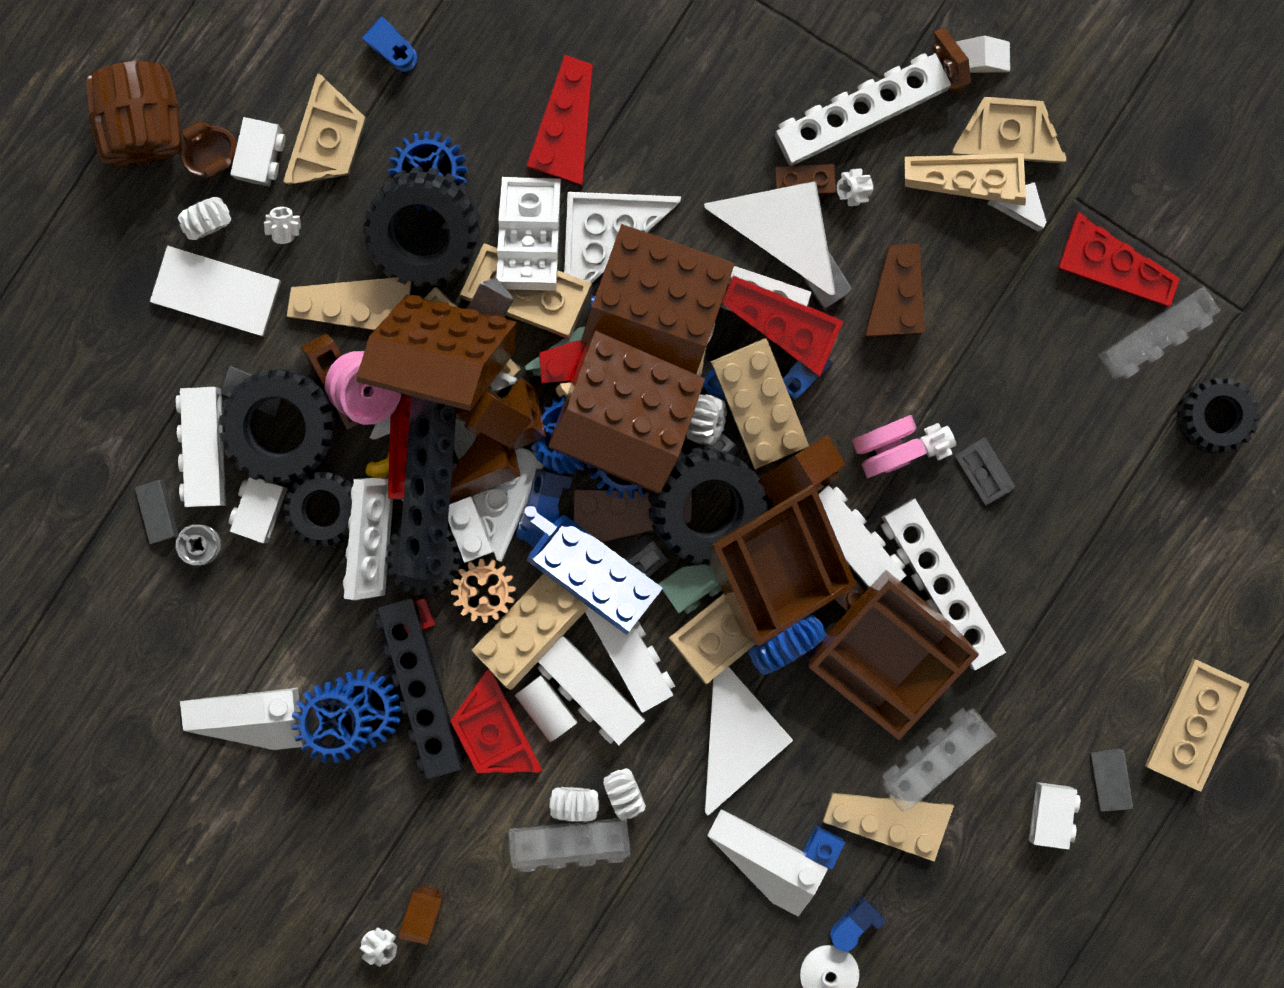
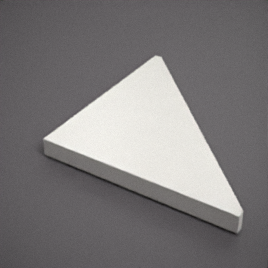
M815 181L704 204L705 208L823 291L829 295H836Z
M568 192L564 273L593 283L605 271L621 224L648 233L680 203L681 197Z
M456 418L454 449L459 460L468 451L477 435L464 427L466 422ZM523 447L515 450L520 477L473 496L496 559L500 562L504 558L528 504L536 468H544V464L540 463L535 457L536 454Z
M729 667L713 679L705 813L707 815L712 813L793 741Z

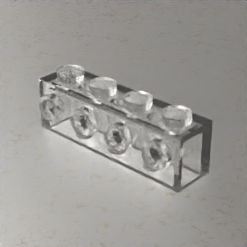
M1205 286L1201 287L1099 353L1098 356L1114 379L1123 376L1126 380L1140 371L1138 365L1148 360L1149 363H1152L1163 356L1165 353L1162 349L1170 344L1176 347L1189 338L1187 333L1194 328L1200 331L1213 323L1212 316L1219 313L1220 309Z
M961 708L949 718L952 724L944 730L941 727L937 728L927 737L930 741L922 749L916 746L904 756L907 761L898 768L894 765L882 775L885 780L879 785L902 812H907L997 736L974 708L967 711Z
M610 818L587 822L512 828L508 832L512 868H519V872L536 871L537 866L548 865L549 869H561L566 867V863L578 862V866L595 865L596 860L607 859L608 863H620L625 861V857L631 856L627 819Z

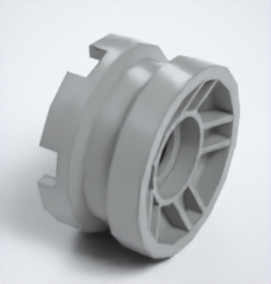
M190 525L179 533L176 540V550L184 562L190 565H206L218 557L221 550V539L219 534L210 526ZM197 539L202 540L203 550H196L194 548V542Z

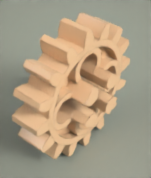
M480 559L479 566L477 567L470 561L468 562V571L462 568L459 569L462 578L453 580V583L458 585V589L451 591V594L459 596V600L454 605H463L464 609L461 612L463 616L469 612L472 613L471 621L475 622L478 616H482L483 623H487L489 615L498 620V611L501 610L507 613L509 610L505 606L506 602L513 603L515 600L509 596V592L515 591L516 587L508 585L513 576L505 577L503 573L506 567L502 566L496 569L495 560H492L489 566H486L484 559ZM491 574L497 575L499 578L498 584L491 586L488 592L500 598L499 605H491L489 598L483 596L479 599L477 607H471L469 599L477 595L479 589L468 584V577L471 575L476 576L478 584L483 586L488 583V577Z

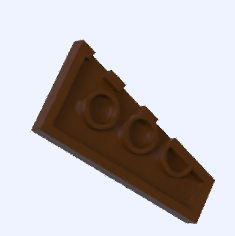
M574 490V522L600 542L654 530L652 527L654 522L649 518L648 509L652 508V504L648 501L649 492L651 491H645L646 495L644 497L640 496L639 491H633L634 500L629 499L628 491H623V498L619 500L617 499L618 491H613L611 496L606 495L607 490ZM689 492L683 505V519L685 523L691 522L692 492Z

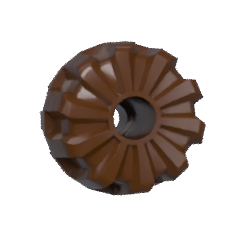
M147 61L122 62L100 68L87 77L86 96L89 123L98 156L104 164L128 167L132 163H136L138 166H146L152 160L163 162L169 159V155H177L181 152L180 110L170 73L164 65Z

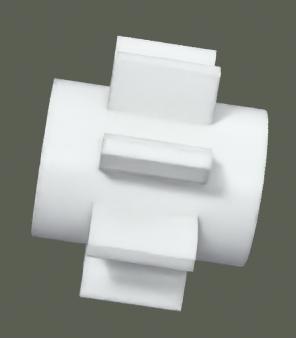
M861 168L850 169V172L841 173L842 178L837 183V193L840 196V200L848 199V206H857L860 203L868 202V197L873 191L871 176L862 175Z
M277 207L270 211V215L265 216V235L272 234L274 242L286 244L292 242L295 236H299V229H301L300 216H293L290 208Z
M936 423L924 429L926 435L920 437V439L923 441L929 458L936 455L937 460H941L953 455L950 448L956 446V441L948 426L941 428L939 423Z
M380 928L366 933L360 947L365 952L362 959L370 965L375 963L379 967L382 964L391 962L397 952V945L393 943L396 936L387 929L382 931Z

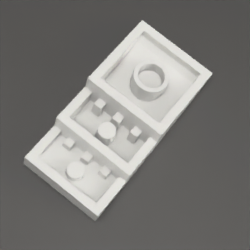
M502 177L496 278L505 289L556 291L561 179Z

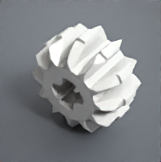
M212 197L183 210L179 214L178 220L187 238L197 240L225 227L231 221V217L222 199Z
M707 394L699 395L686 433L687 439L702 445H714L720 439L721 432L724 431L727 413L725 401Z
M629 769L614 771L604 778L603 783L619 819H631L645 811L646 805Z
M581 787L555 788L552 790L550 797V815L559 820L593 821L597 817V811H599L598 793L595 790Z

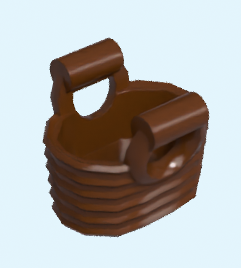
M199 120L182 130L185 142L181 148L180 159L189 173L198 177L211 178L233 164L237 141L226 128L216 125L210 126L208 123Z

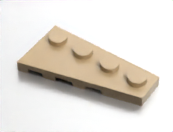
M1024 153L905 157V187L1025 206Z
M399 277L291 287L287 317L375 330L405 295L410 296L412 281H407L406 285L397 282Z
M832 793L822 821L935 861L954 805Z

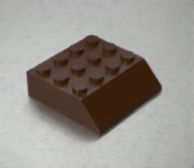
M621 224L593 301L581 343L586 344L593 333L597 331L697 374L735 263Z
M405 295L369 336L356 376V382L471 411L515 353L517 322L507 320L503 316H490L478 313L474 309L450 306L445 302L425 300L417 295Z
M595 331L584 347L548 448L659 495L679 457L705 378Z
M813 484L711 545L710 564L740 631L744 637L757 646L762 645L856 586L819 494Z
M885 570L826 634L825 639L815 646L807 656L808 665L812 671L900 740L979 656V653L951 622L889 571Z

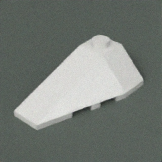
M298 688L180 701L183 731L272 750L302 747L304 739L297 742L294 737L301 734V729L292 730L291 728L293 724L300 723L299 719L292 717V713L300 712V709L296 706L297 701H299Z
M722 809L707 834L773 904L796 916L801 914L813 898L828 870L827 867L805 857L804 853L799 849Z

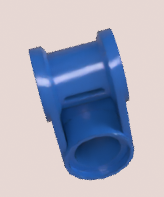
M382 16L362 37L377 54L383 56L397 70L408 72L417 65L418 57L413 47ZM402 52L404 54H407L408 57L405 60H403L402 58H399L397 55L398 53Z

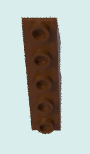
M523 378L519 379L511 387L506 399L511 402L510 406L526 414L532 420L512 448L483 433L476 436L473 444L465 455L459 459L457 466L452 471L451 504L520 477L515 450L546 438L536 389Z

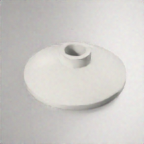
M824 945L812 950L805 957L800 970V979L803 988H856L859 982V969L855 959L848 951H840L834 945ZM829 972L836 974V979L832 982L825 980V976Z

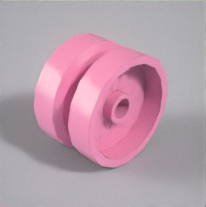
M353 351L340 356L331 365L326 375L325 391L329 402L348 418L362 425L376 424L387 419L395 411L401 399V393L356 382L364 351Z
M912 415L851 440L856 454L862 455L872 450H875L877 455L864 460L861 464L867 478L882 472L889 473L910 464L911 460L927 453L922 439L916 438L906 443H903L901 438L914 433L917 429Z

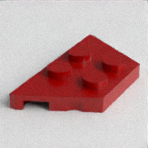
M490 669L487 670L450 720L476 772L538 773L543 769L495 675Z

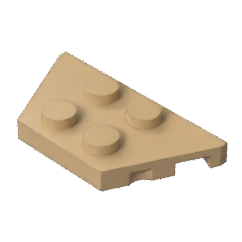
M317 74L285 174L283 181L285 184L291 185L346 176L350 174L367 119L320 74Z
M984 97L951 155L1024 153V161L1062 164L1066 162V155L1062 153L1057 141V134L1054 126L1048 119V112L1044 102L1035 100Z

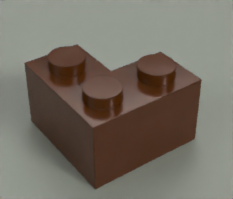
M826 435L760 477L758 482L764 487L765 493L775 507L811 484L815 485L816 490L819 491L824 487L821 482L827 485L838 478L839 474L837 471L847 464L829 436Z

